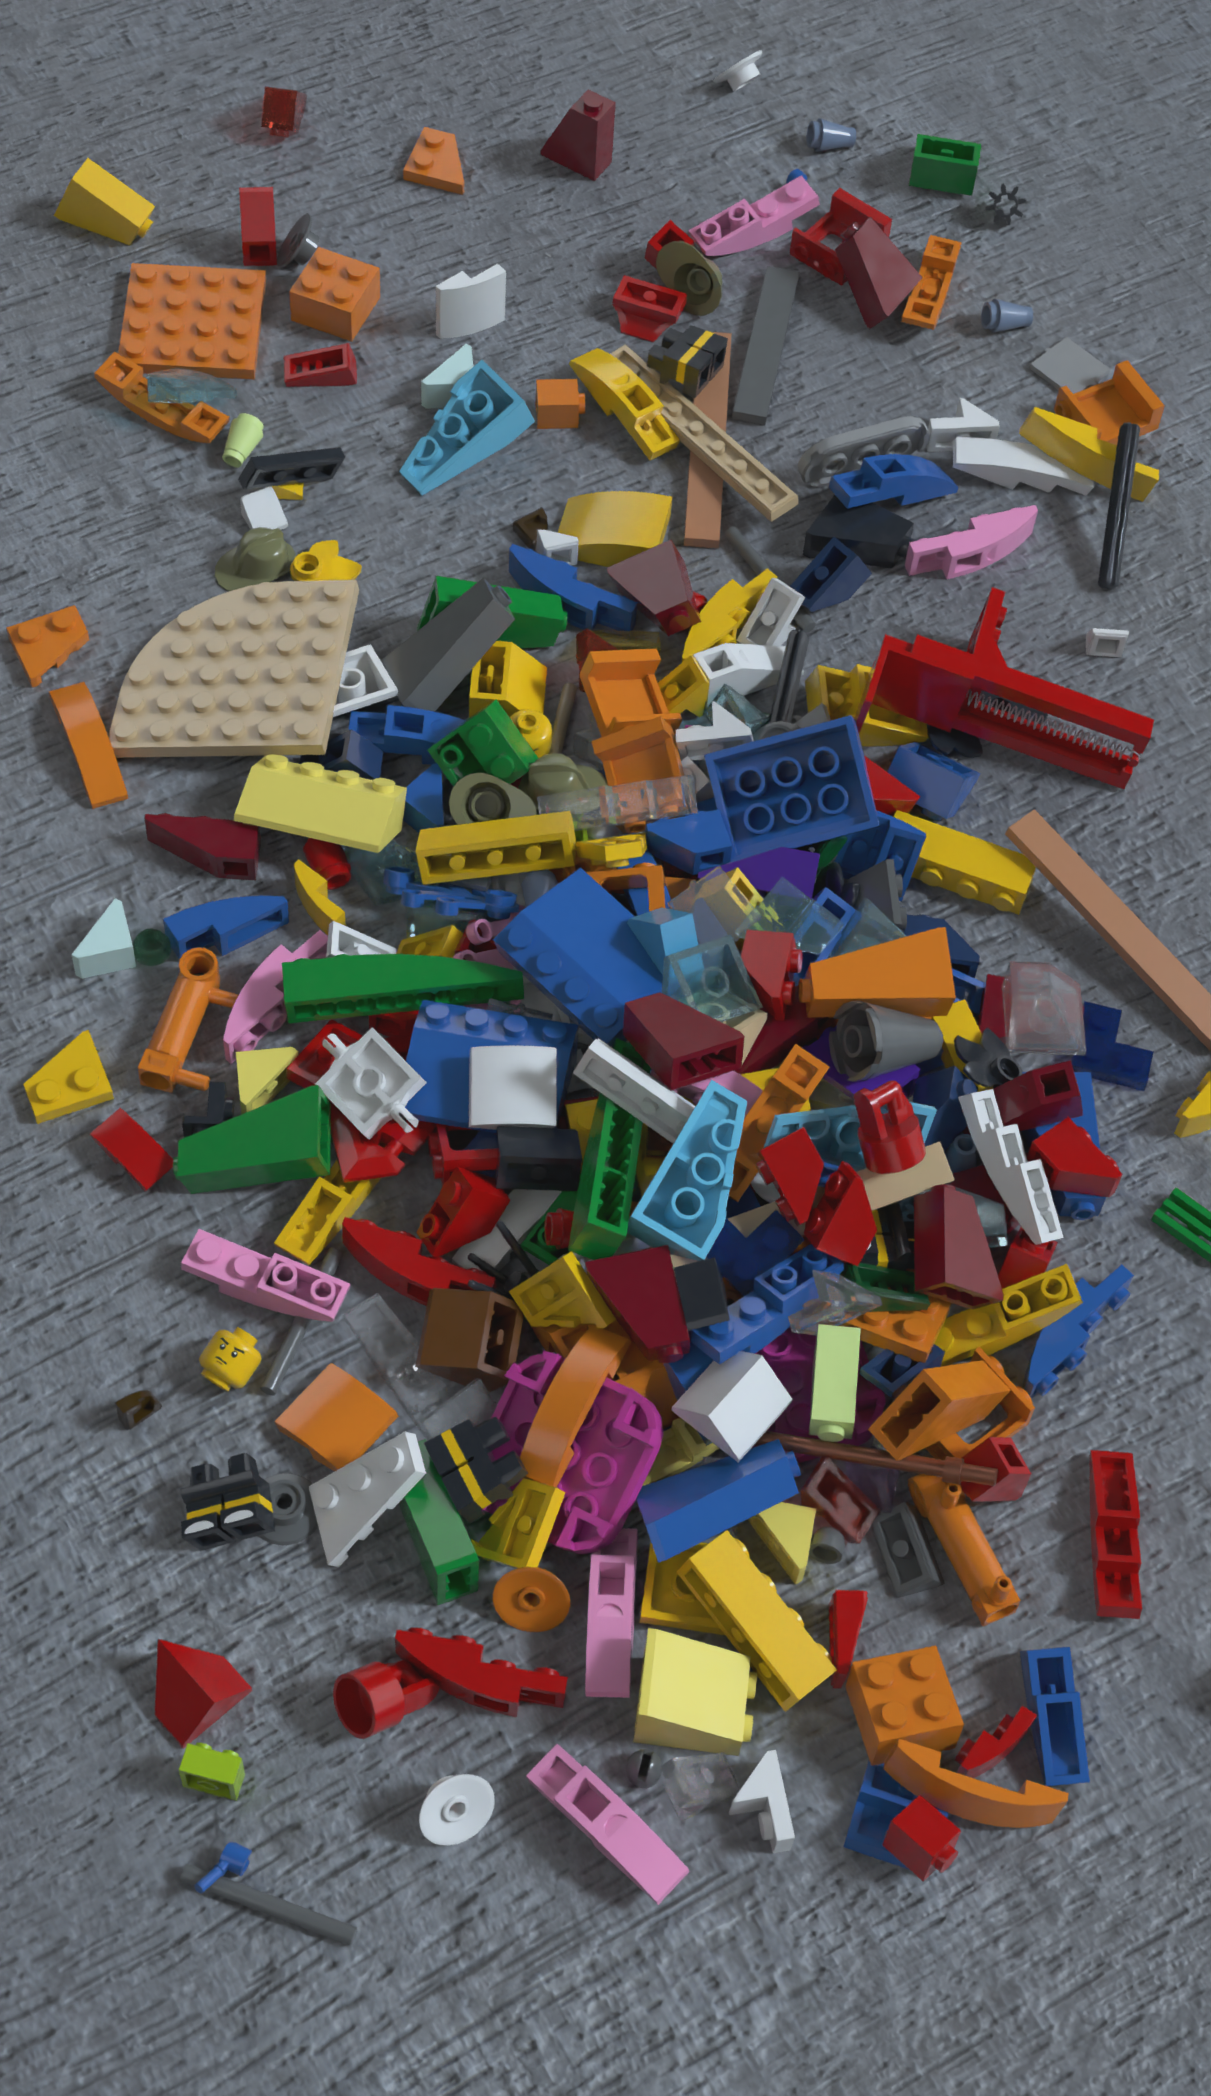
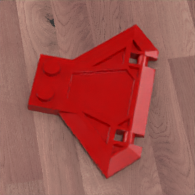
M330 1019L287 1067L286 1078L303 1088L316 1085L315 1083L330 1069L333 1061L336 1059L323 1047V1040L326 1039L336 1047L327 1037L330 1034H336L341 1042L348 1047L358 1042L363 1036ZM412 1035L384 1038L406 1061ZM328 1098L331 1103V1137L343 1183L397 1176L405 1167V1163L397 1158L399 1154L404 1152L414 1156L428 1139V1133L435 1131V1123L418 1120V1125L415 1128L404 1118L414 1129L406 1133L392 1119L369 1140ZM381 1141L387 1144L384 1148L378 1145Z

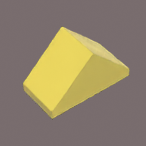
M293 1047L236 1052L241 1114L268 1104L290 1082L286 1078L287 1067L298 1056V1050Z
M780 1502L747 1520L796 1585L803 1580L807 1567L816 1509Z

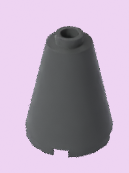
M863 1001L844 1003L836 1011L833 1018L839 1019L836 1031H830L829 1034L830 1055L834 1066L840 1074H847L850 1077L847 1080L852 1082L866 1081L932 1059L938 1055L943 1044L942 1031L934 1020Z

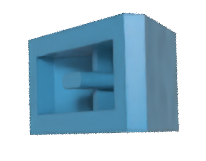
M661 907L629 918L628 926L667 983L701 971L702 962L692 913Z

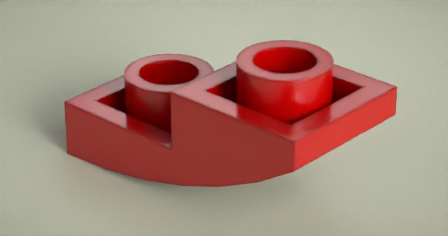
M121 1108L89 1134L116 1165L119 1163L145 1192L173 1168V1158Z
M1022 1705L1014 1718L1009 1714L1004 1716L993 1735L984 1730L976 1742L968 1738L954 1761L960 1764L957 1773L976 1778L997 1765L1021 1742L1037 1715Z

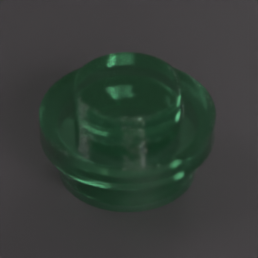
M150 928L141 931L132 944L135 959L146 966L160 965L171 954L169 938L157 929Z

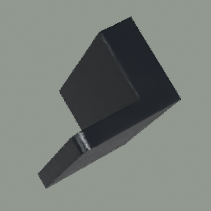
M511 1126L497 1127L498 1159L495 1173L496 1188L577 1191L582 1164L577 1130Z

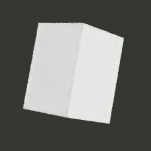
M371 644L346 652L333 717L398 696V689Z
M739 1351L720 1365L713 1361L672 1406V1411L735 1461L739 1462L790 1405L792 1398L762 1355Z

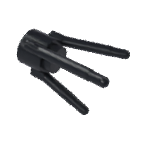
M497 1221L496 1227L527 1272L515 1271L507 1277L486 1261L470 1253L468 1254V1260L491 1277H495L498 1282L504 1285V1291L507 1294L474 1280H469L468 1286L477 1291H491L514 1300L509 1291L538 1273L539 1270L534 1266L504 1222Z

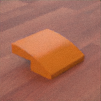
M330 1363L274 1422L281 1433L308 1448L313 1459L335 1472L361 1457L399 1416L388 1403L367 1386L341 1368Z

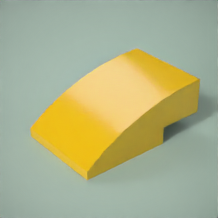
M635 491L595 492L568 498L557 533L578 538L577 561L610 567L663 543L671 516L672 497Z
M856 664L851 672L817 665L805 680L808 713L823 703L827 707L831 720L852 715L855 719L872 667ZM871 704L859 733L861 745L866 747L895 746L912 742H925L928 738L927 724Z

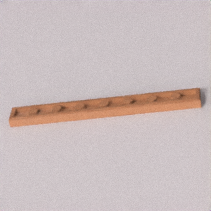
M712 332L728 338L724 366L709 381L699 395L693 398V404L726 432L732 333ZM691 450L684 546L719 549L723 479Z
M1035 809L1011 825L1005 835L1211 1052V994Z

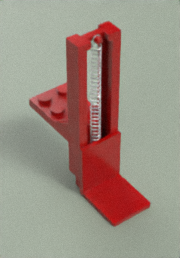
M994 587L991 588L969 639L966 652L918 634L913 644L885 634L878 656L868 676L866 687L854 719L858 733H860L870 706L873 704L951 732L952 728L1125 789L1132 775L1133 767L1138 765L1140 754H1143L1151 738L1154 719L1008 667L997 645L1001 634L999 629L1007 612V608L1002 606L1005 591ZM983 690L1133 744V749L1130 750L1129 746H1126L1123 750L1122 743L1116 748L1115 741L1109 746V739L1103 743L1102 736L1096 741V734L1090 738L1089 732L1083 737L1082 729L1077 733V728L1074 727L1070 732V725H1067L1063 730V722L1057 727V721L1054 720L1050 725V718H1047L1043 724V715L1037 720V713H1034L1030 719V710L1024 715V709L1022 708L1017 714V706L1010 712V703L1005 709L1004 701L997 707L998 700L995 699L991 704L990 696L984 703L985 695L982 694L980 696V693ZM1082 731L1081 739L1077 738L1080 732ZM1095 736L1094 743H1091L1092 738ZM1108 741L1107 748H1105L1104 745ZM1127 748L1131 752L1129 756L1123 754Z

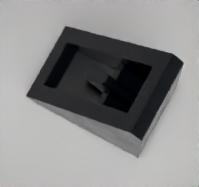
M715 1257L674 1267L688 1331L730 1320L725 1284Z

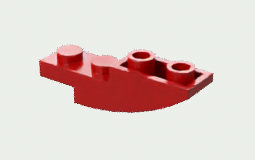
M344 1217L342 1222V1241L344 1246L368 1272L407 1298L427 1306L431 1289L474 1290L468 1286L469 1280H474L495 1289V1277L489 1276L480 1269H465L452 1265L441 1257L422 1256L423 1240L417 1239L406 1231L394 1232L380 1228L375 1223L366 1219L354 1220Z
M412 1627L408 1628L407 1631L396 1630L395 1653L402 1660L408 1661L424 1679L433 1678L439 1685V1689L464 1702L512 1717H517L520 1701L559 1708L564 1706L568 1677L560 1676V1673L554 1669L537 1667L534 1671L516 1668L514 1663L499 1659L485 1663L483 1662L484 1645L476 1644L473 1638L463 1635H453L448 1639L433 1636L431 1631L423 1628Z

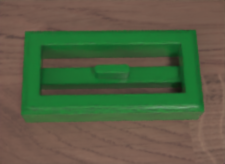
M1175 1187L1161 1207L1154 1212L1151 1221L1211 1263V1246L1197 1237L1203 1236L1211 1242V1212ZM1169 1212L1174 1217L1179 1219L1181 1222L1186 1224L1188 1229H1186L1181 1224L1176 1222L1174 1219L1169 1217L1167 1213Z

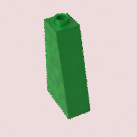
M436 576L419 620L417 631L477 582ZM500 586L512 601L508 606L515 620L497 641L513 642L520 648L553 647L559 633H563L567 625V612L563 611L561 596Z
M314 1085L178 1140V1156H175L173 1159L174 1175L177 1180L183 1183L190 1194L330 1175L331 1103L321 1087Z
M426 1439L418 1441L426 1474L399 1502V1506L438 1606L478 1591L479 1558L461 1517L441 1479L442 1477L439 1475L424 1445Z

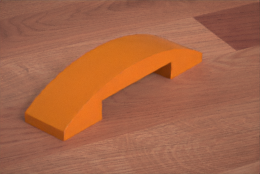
M934 235L929 236L919 274L923 278L913 288L901 322L932 330L935 329L950 287L962 242Z
M113 352L94 373V378L131 411L151 424L181 438L200 443H211L229 422V416L200 401L194 406L144 378L143 367L116 352Z
M85 682L49 691L59 723H62L78 765L81 781L92 809L128 799V793L108 734Z
M797 1044L794 1045L744 1118L740 1144L737 1149L733 1169L732 1187L728 1196L736 1202L739 1201L758 1173L755 1163L760 1161L757 1153L764 1147L774 1116L799 1112L829 1069L828 1065Z
M594 1325L579 1339L555 1375L533 1420L520 1456L528 1472L523 1478L557 1488L574 1455L571 1445L606 1377L613 1379L631 1344L630 1339L602 1328H596Z
M898 1739L884 1761L883 1769L917 1797L921 1795L931 1805L943 1811L982 1824L1010 1828H1027L1050 1824L1068 1802L1069 1793L1029 1780L1024 1782L1018 1792H1014L940 1768L941 1752L902 1739Z

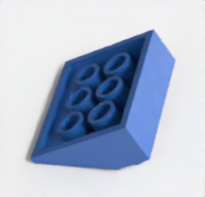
M852 715L704 754L716 806L720 810L732 843L730 862L779 847L797 849L880 827L856 721Z
M579 868L520 911L493 939L499 953L518 971H522L523 975L593 1040H598L599 1038L610 1047L613 1046L616 1038L627 1041L623 1035L624 1006L626 1002L659 992L670 997L690 977L687 976L670 983L666 982L627 924L629 918L635 916L582 868Z
M423 1000L413 1027L406 1062L427 1083L408 1101L405 1108L419 1121L496 1133L497 1130L469 1127L470 1049L481 1046L511 1045L555 1047L556 1126L554 1128H557L577 1060L578 1025Z

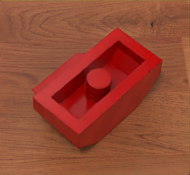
M624 275L613 296L612 303L618 313L620 332L649 342H655L668 327L676 324L686 305L687 294Z

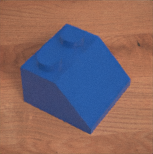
M918 742L899 746L887 771L918 794L920 798L916 804L922 807L921 813L937 821H941L942 817L948 819L955 816L981 774Z

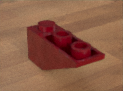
M167 813L158 815L145 814L144 820L148 841L217 878L256 881L261 848L260 826L228 819H213L207 816L184 817L173 816Z
M1071 1060L1030 1070L993 1089L1003 1126L1017 1124L1019 1131L1060 1122L1067 1117L1072 1119L1083 1116L1081 1094ZM967 1126L963 1130V1134L971 1135Z

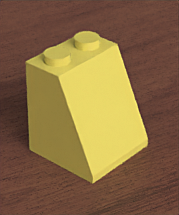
M648 1628L642 1661L633 1742L739 1756L743 1741L750 1742L752 1735L753 1715L745 1714L747 1699L755 1698L757 1673L749 1672L751 1656L662 1630Z

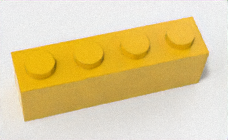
M896 811L895 818L926 833L924 844L911 877L919 879L927 885L938 886L958 893L964 898L975 899L992 905L998 910L1020 914L1036 871V867L1024 854L905 812Z
M571 811L421 829L415 851L422 883L425 885L574 866L577 841Z
M728 1530L691 1556L678 1569V1575L740 1654L751 1656V1669L757 1673L758 1678L785 1712L837 1671L831 1663L832 1660L828 1651L812 1639L805 1630L800 1615L794 1609L787 1607L777 1594L776 1586L771 1578L758 1570L749 1558L746 1546L739 1539L733 1538Z

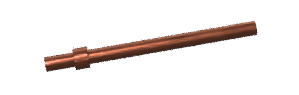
M766 1431L753 1445L759 1446L779 1439L784 1451L787 1452L793 1451L799 1454L942 1477V1482L960 1485L961 1481L995 1486L997 1481L998 1469L965 1464L964 1459L946 1456L945 1460L910 1455L896 1461L886 1450Z

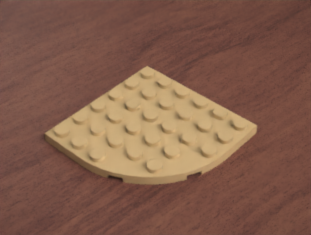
M357 580L262 582L257 585L220 594L182 612L144 646L124 678L108 735L115 757L267 756L271 754L325 755L359 594Z

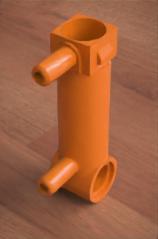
M197 947L186 951L180 958V972L150 1043L145 1049L138 1066L140 1085L173 1093L177 1084L201 1091H206L209 1087V1076L184 1070L182 1066L208 1004L213 1003L232 1009L239 994L220 989L217 957L212 951ZM197 973H206L201 976H195Z
M918 1474L909 1478L908 1487L912 1500L919 1513L923 1517L928 1518L968 1597L972 1601L971 1605L982 1626L984 1627L1014 1614L1021 1600L1010 1578L1005 1575L973 1515L961 1485L942 1482V1477Z

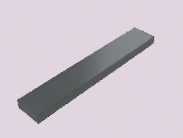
M767 266L734 404L733 420L766 425L800 274L798 271Z

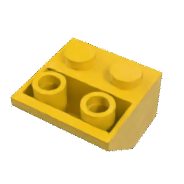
M496 641L472 668L469 718L495 699H497L509 717L517 711L526 709L539 711L543 714L547 667L513 642Z

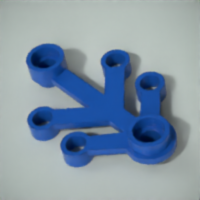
M387 866L384 869L383 884L386 885V892L402 895L401 905L422 908L424 907L425 900H436L435 913L440 915L457 916L459 908L485 909L489 917L498 919H509L511 913L519 912V904L516 903L517 895L512 892L472 889L471 894L462 886L443 882L439 883L438 886L423 885L421 882L414 881L415 871L410 868Z

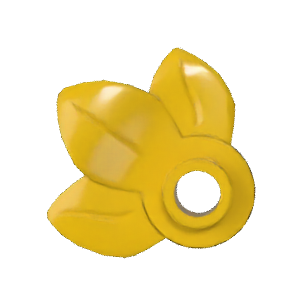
M326 540L313 544L308 552L298 554L290 565V574L294 581L355 580L360 574L362 566L357 562L338 556L339 544L337 540Z

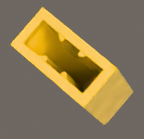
M87 158L71 179L54 216L59 220L130 246L137 235L144 238L154 222L149 217L155 206Z

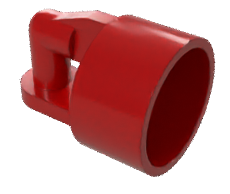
M891 1080L872 1091L866 1088L857 1091L854 1094V1103L861 1125L857 1135L866 1168L874 1173L890 1174L907 1170L921 1162L926 1155V1149L919 1121L914 1115L911 1103L902 1092L901 1085L897 1081ZM886 1104L888 1113L882 1114L880 1107Z
M406 1660L387 1664L371 1662L340 1675L334 1683L333 1699L338 1717L346 1730L356 1738L366 1739L398 1725L404 1715L428 1705L438 1694L439 1685L433 1678L424 1679Z

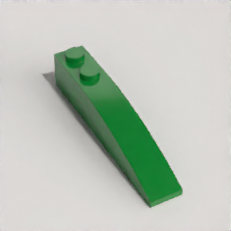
M339 954L332 958L312 960L300 958L293 962L282 963L284 1002L289 1024L415 1011L420 1009L423 1000L464 1006L524 999L522 971L476 961L411 954H363L351 956Z
M616 1038L612 1048L650 1074L651 1067L630 1043ZM601 1092L596 1104L584 1155L568 1251L592 1260L613 1256L627 1236L643 1126L642 1121Z

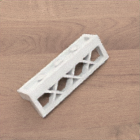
M599 1038L593 1041L573 1071L576 1076L673 1144L696 1107L673 1090L670 1091L662 1082Z

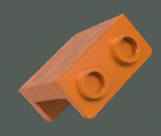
M1126 360L1116 364L1113 378L1074 394L1067 386L1059 388L1054 411L1057 415L1097 428V439L1117 445L1119 428L1123 423L1130 422L1139 425V436L1157 430L1165 405L1129 361Z
M657 648L589 652L579 676L601 737L659 716L673 728L675 736L676 729L679 728L682 722V717L680 713H669L654 673L661 661Z
M661 716L591 741L594 754L603 763L615 814L610 816L612 824L622 833L642 832L645 830L646 824L653 823L662 818H678L682 816V813L693 809L673 728Z

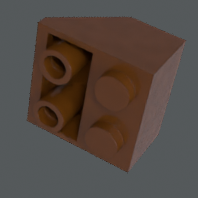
M433 1288L429 1291L415 1367L484 1394L503 1387L510 1380L504 1375L513 1363L516 1364L524 1314L514 1300L491 1291Z

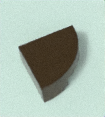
M542 507L513 522V531L529 549L536 551L537 530H548L547 515Z
M148 1390L134 1392L115 1402L118 1418L127 1430H131L162 1407L154 1394Z

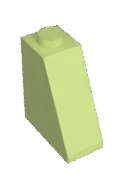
M818 1324L813 1361L809 1435H816L821 1440L829 1442L842 1441L844 1438L852 1439L855 1422L861 1328Z

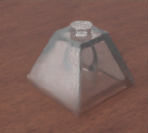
M1010 961L1002 984L1006 1047L1009 1052L1085 1055L1086 1043L1080 984L1050 963Z

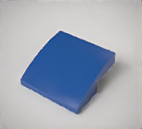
M876 810L880 827L846 835L848 840L834 857L833 862L840 864L843 878L849 879L886 859H894L895 874H901L902 897H898L899 901L902 902L924 844L926 833L904 821Z
M868 1760L843 1847L908 1869L882 1844L891 1821L917 1796L894 1780L883 1769L884 1763L871 1766L870 1760ZM935 1807L946 1818L948 1817V1812Z

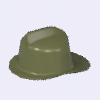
M673 241L664 245L658 252L656 259L657 272L664 284L669 289L687 294L685 311L696 316H705L712 313L719 306L722 297V274L719 267L713 261L704 258L690 244Z
M253 528L242 536L237 547L231 549L219 559L215 566V578L218 584L226 591L257 585L262 582H272L290 572V565L296 557V553L292 546L284 541L283 533L279 528Z
M558 753L546 754L530 764L529 772L522 777L519 784V789L531 798L536 810L589 813L599 809L607 801L610 792L607 780L602 773L592 767L575 764L569 757Z
M485 773L469 774L460 779L453 787L449 798L450 813L458 825L537 815L536 807L528 795L520 789Z

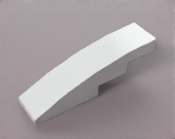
M956 437L953 441V468L1013 490L1019 482L1050 493L1056 485L1086 496L1094 488L1093 480L1050 457L1035 445L989 438Z
M993 1089L958 1097L974 1144L991 1180L1010 1212L1035 1245L1063 1238L1042 1160L1027 1161L1017 1124L1003 1126Z

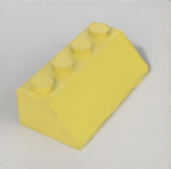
M271 754L264 756L251 767L234 814V821L379 853L402 830L407 788L395 785V782L390 779H365L359 777V774L354 771L325 770L318 763L305 762L298 764L289 762L285 756Z

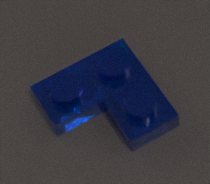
M1084 1001L1082 1024L1080 1029H1077L1071 1057L1074 1072H1091L1092 1079L1145 1091L1154 1051L1116 1042L1122 1010Z
M777 1210L768 1216L747 1238L726 1218L721 1232L705 1259L715 1257L722 1277L744 1297L754 1290V1278L783 1262L805 1239L789 1222H786L785 1218Z

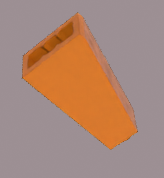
M938 927L810 963L805 978L800 979L798 985L799 1001L806 1004L807 1018L834 1017L836 1011L844 1003L851 1001H863L916 1016H947L956 995L946 927Z
M983 1360L923 1369L868 1430L893 1458L899 1461L984 1420L1011 1389Z

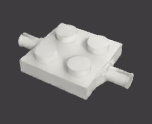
M373 1027L358 1042L348 1047L341 1042L336 1034L328 1035L327 1037L336 1047L326 1039L323 1040L322 1045L336 1059L333 1061L330 1069L315 1083L321 1087L324 1094L369 1140L392 1119L406 1133L414 1130L404 1118L415 1128L418 1125V1119L405 1106L427 1082Z

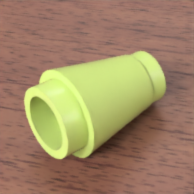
M241 413L232 420L222 459L228 465L236 468L241 467L263 438L262 430L264 425L258 418L247 413Z

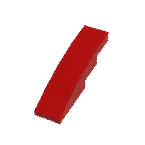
M1091 1450L1089 1455L1090 1527L1096 1616L1140 1619L1143 1608L1138 1575L1141 1567V1554L1137 1529L1141 1518L1133 1453Z

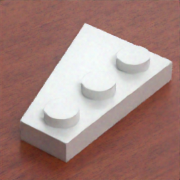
M405 1431L309 1486L328 1565L340 1567L349 1557L346 1552L358 1539L365 1540L374 1530L372 1524L387 1508L393 1509L426 1474L416 1434Z

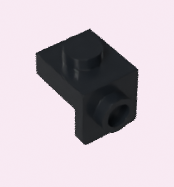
M209 1082L207 1117L184 1116L182 1119L184 1138L234 1118V1097H227L226 1082Z

